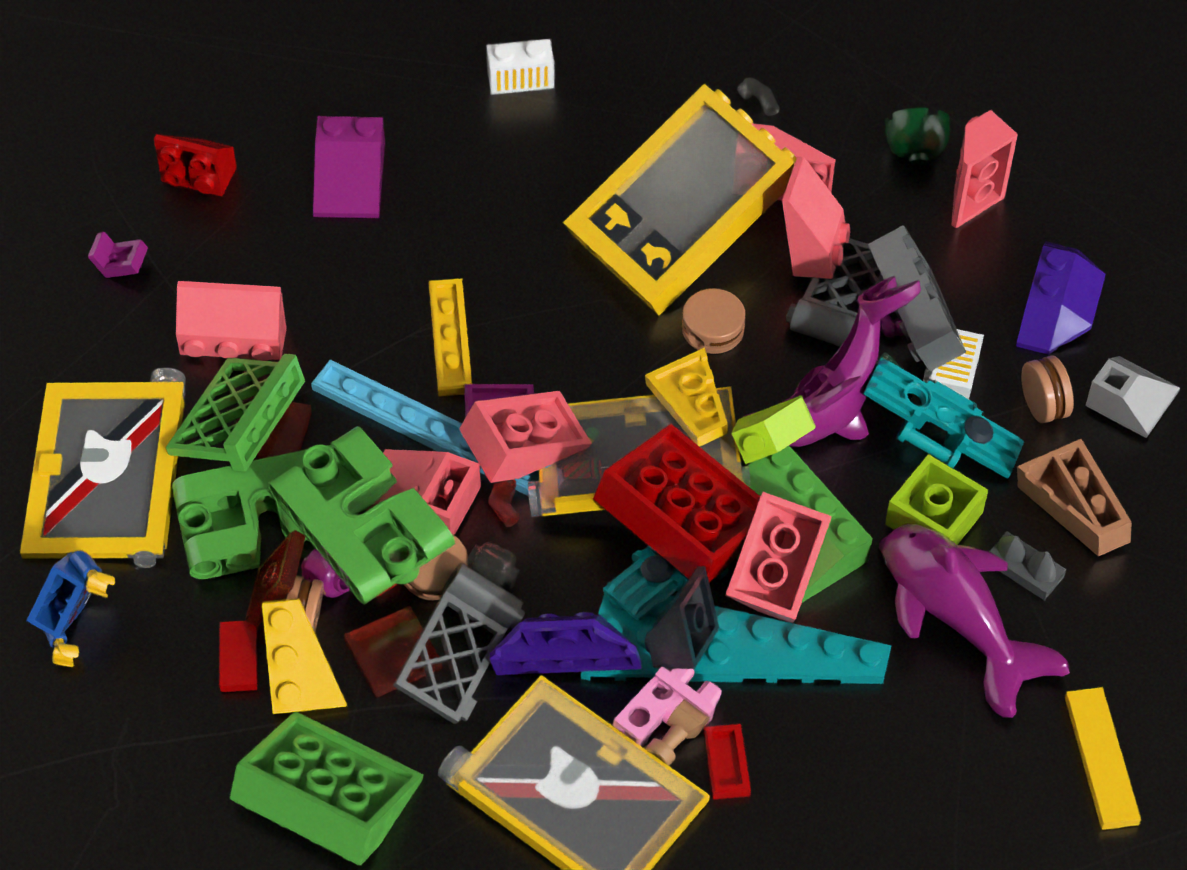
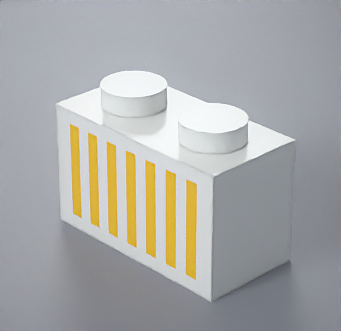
M550 39L487 45V68L491 94L554 88V60Z
M957 329L966 353L932 371H929L926 367L923 381L927 383L928 380L932 382L936 380L969 399L984 335Z

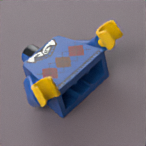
M84 551L70 552L52 567L27 619L29 623L45 632L50 646L54 648L52 661L54 664L73 667V658H77L79 654L77 645L66 644V629L83 610L91 593L107 598V585H114L115 578L101 573L102 569Z

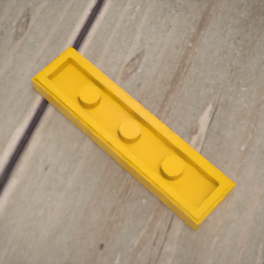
M462 278L429 281L438 397L464 395L465 384H472Z
M1103 687L1066 692V705L1101 829L1107 830L1139 825L1141 820Z

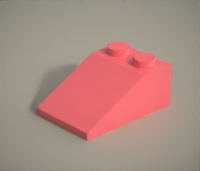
M797 156L782 199L793 276L832 279L836 266H841L843 244L849 242L850 224L845 223L843 208L805 157Z
M560 391L475 401L459 428L490 483L519 479L583 451L592 444Z

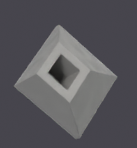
M1117 356L1109 358L1092 381L1086 406L1147 438L1178 394L1180 387Z

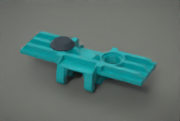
M882 357L879 359L863 394L905 419L897 435V440L901 442L908 441L951 468L955 467L961 454L964 453L1007 479L1009 478L1024 444L1020 437L982 416L983 411L977 408L976 403L936 380L934 382L928 380L926 383ZM907 394H915L922 403L919 406L913 404L908 399ZM926 421L932 422L948 432L943 443L945 447L915 429H920Z
M650 546L646 547L643 551L637 550L631 556L634 563L603 588V592L638 622L675 591L681 589L688 580L684 574ZM727 567L716 578L721 580L729 572V568Z

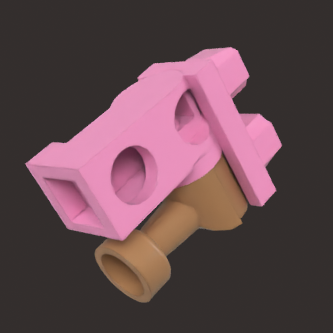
M662 666L655 674V677L643 687L614 719L613 727L643 747L662 721L666 723L670 728L662 740L653 739L645 749L670 766L676 758L673 750L685 738L697 737L703 728L711 722L715 706L720 699L722 691L712 682L705 681L696 692L687 685L694 676L693 669H665Z

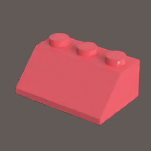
M989 110L980 117H973L964 128L965 133L960 150L961 154L953 198L952 225L955 228H958L1005 198L1018 134L992 110Z
M178 281L176 337L180 355H189L191 357L212 356L225 359L245 358L260 361H279L281 359L286 334L281 287Z
M762 492L726 596L754 610L793 623L798 614L832 516Z

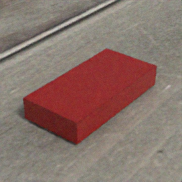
M256 620L220 622L219 687L221 692L258 690V626Z
M741 724L704 727L703 735L713 800L750 796L751 788Z

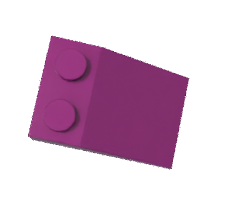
M318 116L315 141L314 217L379 218L385 148L383 117Z

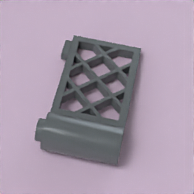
M849 238L848 243L843 244V248L850 250L853 255L844 257L841 266H836V269L839 270L843 277L830 281L826 278H812L803 298L797 304L792 303L786 317V322L791 323L790 331L839 347L848 336L857 312L848 310L845 305L857 302L858 297L866 291H861L856 282L869 279L874 286L884 280L879 268H871L866 261L874 258L868 244ZM859 263L863 271L850 274L845 267ZM848 285L853 293L840 297L835 288ZM827 291L832 299L823 302L812 297L814 294Z
M460 563L448 578L437 605L393 686L454 724L458 723L460 719L463 721L468 720L477 703L471 697L490 663V652L501 642L509 627L514 629L522 620L525 611L521 609L523 601L470 567ZM446 605L458 612L461 626L446 629L442 617ZM437 625L438 631L432 632L434 627ZM482 627L492 633L493 637L489 645L477 648L471 629ZM464 631L469 650L453 654L448 634ZM440 636L446 656L429 659L425 644L428 639ZM483 652H484V654H483V656H482V658H481V660H480L479 653H483ZM419 655H420L422 662L416 663V661H417V659H418V657H419ZM471 656L475 671L471 677L460 679L455 659ZM447 661L453 681L437 685L431 665ZM424 667L429 687L418 689L408 683L406 679L412 669ZM468 683L467 687L464 690L462 684ZM455 686L459 702L454 711L442 704L439 694L440 689Z

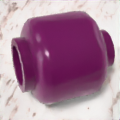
M316 548L304 558L301 565L302 577H304V580L311 579L312 582L314 579L322 580L324 582V596L335 598L350 590Z

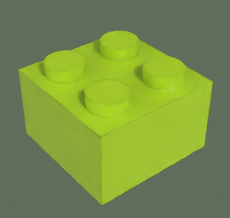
M928 454L889 501L885 525L893 530L902 525H920L941 533L958 545L983 514L988 489Z

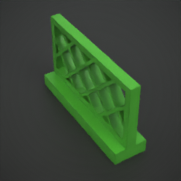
M283 354L279 362L227 358L166 446L168 454L172 456L229 461L233 471L246 472L305 382L297 356L294 354ZM233 371H246L240 375L228 379ZM270 374L267 379L258 382L257 378ZM250 381L253 382V385H250L239 391H235L234 389ZM227 391L231 392L230 395L213 401L216 396ZM256 395L252 401L245 404L242 403V400ZM235 403L238 404V407L220 414L219 410ZM212 413L216 415L215 417L198 424L201 418L208 416ZM240 418L238 423L229 427L227 426L226 423ZM219 426L223 428V430L206 437L203 434ZM198 435L200 437V440L193 443L183 444L185 441ZM226 440L223 444L224 448L210 447Z

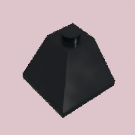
M698 566L660 614L651 630L647 632L645 648L651 655L653 668H661L663 666L664 668L695 669L719 630L705 566Z

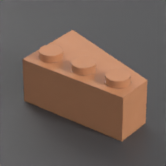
M1082 439L1017 466L1018 488L1097 556L1131 542V520Z

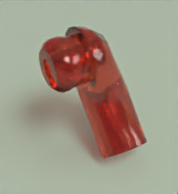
M515 479L495 482L488 499L490 508L506 527L515 525L520 518V515L511 505L517 486Z

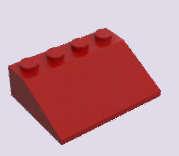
M669 424L608 467L602 475L593 499L688 579L698 566H705L710 582L721 574L741 553L761 496L674 425Z

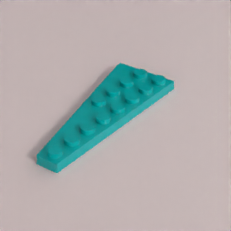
M604 593L598 615L605 618L636 646L642 662V669L581 672V679L591 680V677H615V681H626V677L650 678V680L654 678L660 668H653L651 655L645 648V637L674 596H669L638 622ZM714 606L719 630L696 668L693 669L694 676L689 681L742 682L743 679H766V682L777 683V679H801V683H813L816 679L840 680V683L883 684L891 645Z

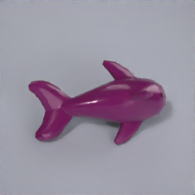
M892 276L870 287L858 297L859 310L848 336L838 351L826 365L816 367L807 373L798 384L793 396L783 401L785 402L802 395L816 426L814 430L790 444V447L809 445L833 433L850 440L866 438L869 432L860 410L867 397L863 393L877 365L881 318L910 303L921 291L919 280L897 287L895 276Z
M902 525L879 541V550L883 554L885 564L898 583L895 598L898 623L910 638H919L926 610L955 629L987 657L984 679L985 698L994 712L1002 717L1013 718L1017 713L1016 696L1024 680L1040 676H1065L1070 673L1067 660L1059 652L1035 643L1008 640L993 596L980 572L1007 571L1008 563L989 551L970 546L956 545L941 533L920 525Z

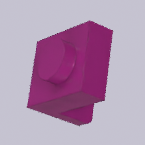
M100 232L96 235L88 257L106 278L137 274L148 247L141 239L114 243L105 232Z

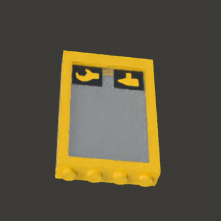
M705 84L563 222L578 242L658 316L785 192L797 159L788 148L779 149L774 144L776 142L766 129L762 127L760 130H757L752 125L753 120L744 110L739 108L735 111L729 105L731 103L722 91L716 89L713 92Z

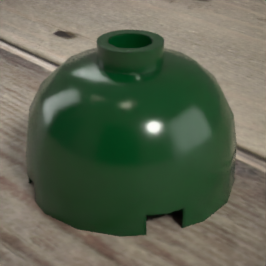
M911 108L892 113L893 120H889L888 117L885 119L888 146L895 155L901 159L908 160L911 165L927 164L928 160L937 157L949 142V115L943 111L938 110V116L929 115L928 108Z

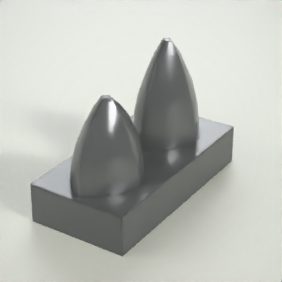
M1008 531L989 551L1008 563L1007 571H1000L1001 573L1044 601L1061 582L1066 573V569L1054 562L1048 551L1039 552Z

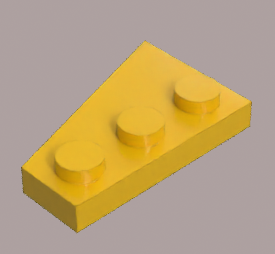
M705 348L645 375L648 388L699 447L728 434V423L719 394H717Z
M300 598L262 602L273 714L347 706V702L337 684L334 673L323 653Z

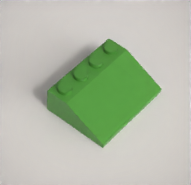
M787 446L778 453L751 462L742 470L743 483L759 496H761L762 492L832 516L802 602L869 561L873 538L790 446Z
M294 712L237 763L230 799L276 822L278 825L309 839L311 842L329 849L346 860L361 865L379 847L421 783L423 774L298 712Z

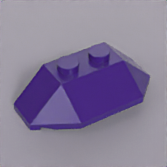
M1045 241L1027 300L1016 347L1049 355L1056 351L1058 347L1071 342L1091 330L1106 274L1078 249Z
M580 612L575 616L559 617L555 614H543L538 618H527L521 621L490 652L489 658L496 675L642 669V662L636 646L601 615L589 612Z

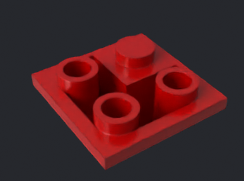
M155 135L154 143L163 182L173 186H183L198 190L205 194L210 193L223 196L237 168L233 146L197 138Z

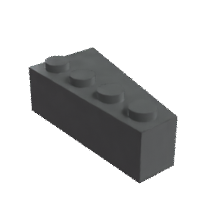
M903 225L869 243L868 246L884 280L895 276L897 287L913 281H920V293L906 306L894 311L897 317L902 319L899 322V326L908 341H912L907 346L915 361L919 362L922 360L928 370L932 371L966 353L932 269L905 226Z

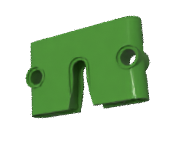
M357 426L330 443V447L321 444L307 449L303 455V464L301 466L292 467L269 482L268 487L281 508L329 563L362 604H366L396 583L408 584L415 580L420 572V567L455 545V540L445 523L414 488L394 495L366 512L359 514L381 498L397 480L390 473V468L393 466L390 460L369 436Z
M306 450L254 460L246 472L233 471L230 465L184 475L172 483L173 497L189 571L192 577L196 579H209L259 568L261 533L258 517L265 511H273L278 515L282 533L297 559L305 558L315 549L281 508L268 487L269 482L292 467L301 466Z

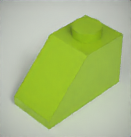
M801 395L738 419L731 434L745 464L778 453L814 430L816 426Z

